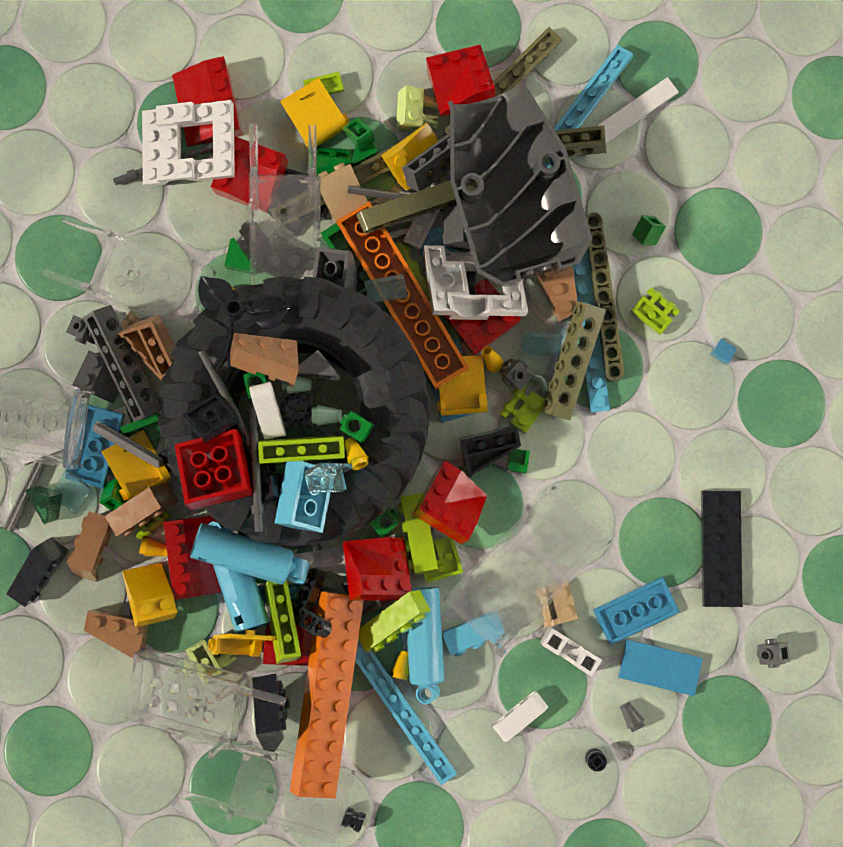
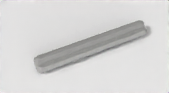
M100 421L94 424L92 430L156 468L162 464L163 458Z
M39 459L34 461L3 525V528L13 531L46 465L44 461Z

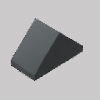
M319 350L298 366L297 376L336 381H339L340 378Z

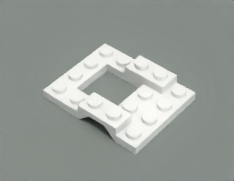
M231 100L202 104L185 102L156 106V109L142 111L143 185L146 187L165 185L169 181L182 179L205 181L235 177L233 102ZM213 124V158L194 160L193 158L181 159V127Z
M424 245L423 255L432 315H449V319L487 320L489 316L527 315L528 308L522 281L515 286L502 287L504 295H469L466 271H477L471 251L455 253L450 252L445 246Z

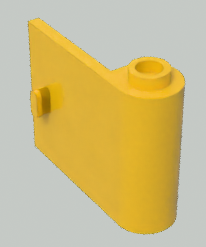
M319 78L280 101L309 151L343 132V127L350 123L345 113L341 114Z
M483 355L462 356L469 370L439 388L440 401H436L437 412H441V416L488 412Z
M144 430L128 437L157 454ZM116 444L101 451L122 488L119 492L124 501L127 499L129 501L149 487L172 480L163 463L156 468Z
M245 630V635H213L212 639H209L208 649L212 655L233 654L259 657L262 651V641H275L276 636L255 635V630Z

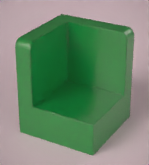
M642 215L632 235L642 245H656L666 226L656 216Z
M337 222L321 232V237L329 249L345 250L350 246Z
M516 449L509 453L506 471L526 474L530 450Z
M116 478L105 484L99 500L100 504L111 511H114L128 501V499L123 500L119 492L122 488Z

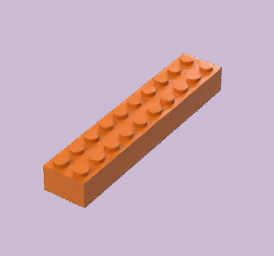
M369 201L336 222L391 316L410 341L419 357L422 368L436 390L467 372L469 367L438 315H432L431 303L386 228L367 234L364 233L356 215L364 209L373 207Z
M320 591L318 594L316 613L329 620L332 629L326 638L312 635L290 792L298 797L336 799L364 600H350L347 594Z

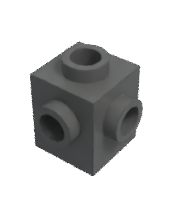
M73 315L66 333L75 336V341L86 345V342L95 344L84 319Z
M510 358L503 363L498 372L503 377L501 380L509 387L512 385L520 391L533 377L526 369L528 366L520 359L516 361Z
M766 639L765 643L757 645V656L760 665H768V668H778L782 664L791 662L788 642Z

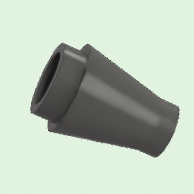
M630 701L620 706L627 728H630L631 732H635L645 726V719L631 705Z

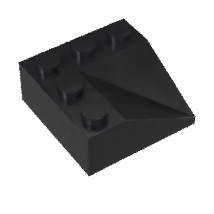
M276 674L252 678L255 731L267 758L272 757L284 739L283 731L287 730V709H290V699L287 697L286 689H283L282 680L279 681Z

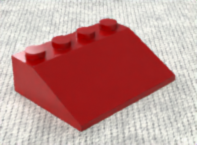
M224 56L204 60L172 75L178 103L192 102L194 104L231 100L234 104V136H243L229 69ZM213 124L183 127L188 148L213 142Z
M212 516L163 522L174 600L222 593L213 564L190 558L201 523L208 525L216 521Z

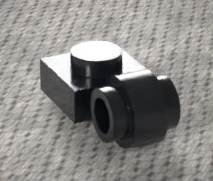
M274 463L260 464L262 503L265 504L280 497L277 477L274 476L277 470Z

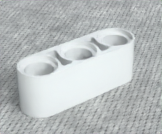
M271 382L249 387L264 439L269 440L286 436Z
M534 691L499 718L492 727L502 740L507 742L548 708V705L537 691Z

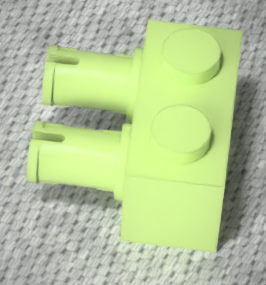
M409 85L403 87L398 92L396 129L414 132L426 123L430 127L437 128L438 121L435 120H439L438 116L423 114V107L434 110L438 109L435 97L425 96L424 88Z
M201 639L186 648L185 651L203 683L208 684L223 675L222 668L237 661V658L233 654H223L215 658L208 649L209 641Z

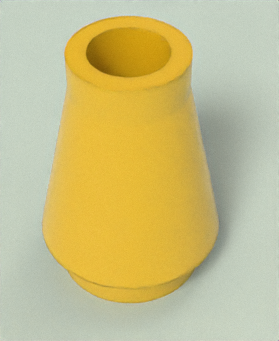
M484 347L482 355L486 369L492 373L499 372L504 362L502 357L492 347Z
M352 437L345 440L344 446L349 466L353 470L364 468L368 464V456L356 442L355 438Z
M148 537V539H142L139 553L144 554V556L167 557V548L165 544Z
M400 650V654L391 671L393 672L392 677L407 681L409 676L408 652Z

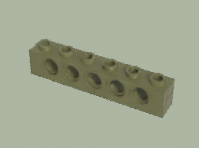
M604 125L555 131L566 147L568 157L607 153Z
M577 301L573 309L571 323L567 328L565 342L561 346L559 360L555 365L553 379L549 384L547 398L543 402L542 412L571 420L606 312L605 309Z

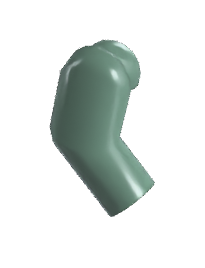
M530 372L533 377L529 381L539 384L541 388L540 394L547 396L550 384L548 378Z

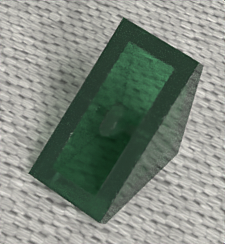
M43 486L26 490L43 524L59 519L63 493Z

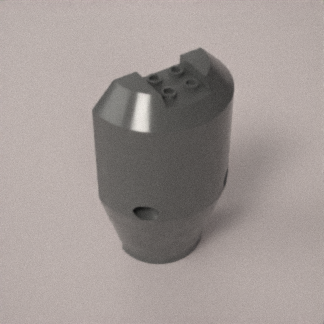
M525 79L521 80L517 86L509 91L487 100L471 104H454L452 101H448L450 108L451 185L477 273L502 287L518 285L522 281L521 279L532 277V274L536 272L543 274L553 269L556 274L578 265L592 241V235L566 147L530 93ZM548 163L552 168H546L543 164ZM467 186H472L476 190L471 191L467 188Z

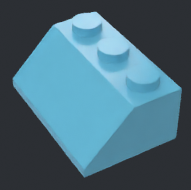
M303 461L286 462L275 524L323 533L334 471Z

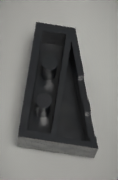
M515 425L459 438L469 478L521 446L518 428Z
M51 537L32 548L6 594L24 607L31 603H36L41 596L40 592L49 583L51 576L63 561L69 549Z

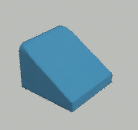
M720 339L710 355L726 365L731 361L736 348Z

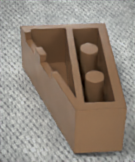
M573 267L556 274L553 269L543 274L536 272L535 276L558 323L573 317V309L577 304Z
M159 314L128 325L118 334L132 345L131 348L134 352L137 351L142 356L144 363L161 380L173 363L174 358L170 357L175 345Z
M234 333L230 350V366L253 374L259 372L268 375L269 379L273 381L277 378L288 382L287 386L294 388L299 370L297 341Z
M165 482L147 488L106 515L105 518L116 537L123 534L126 537L135 532L137 526L142 527L150 522L151 518L160 516L166 509L179 501L169 483Z
M89 511L87 517H84L82 520V531L80 535L76 536L74 542L75 549L73 553H70L67 564H69L68 567L75 576L97 582L99 576L95 574L98 565L103 564L104 558L101 557L105 546L108 547L112 528L104 515Z
M92 609L87 612L84 631L134 660L139 661L143 658L150 624L135 628L132 616Z

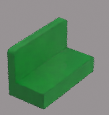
M315 148L313 176L317 177L316 175L327 171L329 174L335 171V166L343 162L345 165H351L353 150Z
M155 413L120 427L122 435H126L128 438L144 430L150 442L160 439L161 434L158 423L160 414Z

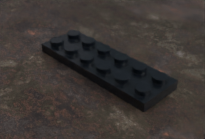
M701 491L702 606L743 607L741 491Z

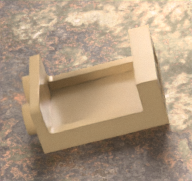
M344 162L335 166V171L329 174L327 171L316 175L318 179L314 180L334 223L368 202L363 195L347 193L348 185L361 186L351 165H345Z

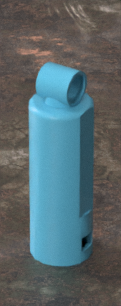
M217 521L208 524L220 529L234 532L222 526ZM213 565L235 633L244 634L245 630H256L268 625L270 621L255 577Z
M201 523L190 555V558L277 584H284L286 579L293 583L304 584L310 565L304 559L293 558L294 554L290 549L259 542Z
M439 587L411 588L412 591H421L431 611L425 615L426 618L423 621L413 623L411 625L412 628L407 631L409 677L411 684L419 685L416 690L417 700L422 704H430L440 695V688L437 684L443 683L445 680ZM426 688L431 691V697L426 696Z

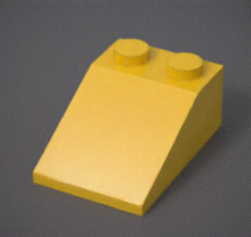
M428 123L381 155L400 187L407 191L410 187L407 186L402 167L438 142Z
M161 562L122 571L135 628L175 618L177 609Z

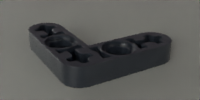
M312 568L308 571L306 581L302 584L292 606L293 615L297 625L315 636L326 638L331 633V622L312 611L324 583L325 574L321 570ZM309 592V596L307 600H305L306 594ZM312 617V622L308 625L309 619Z

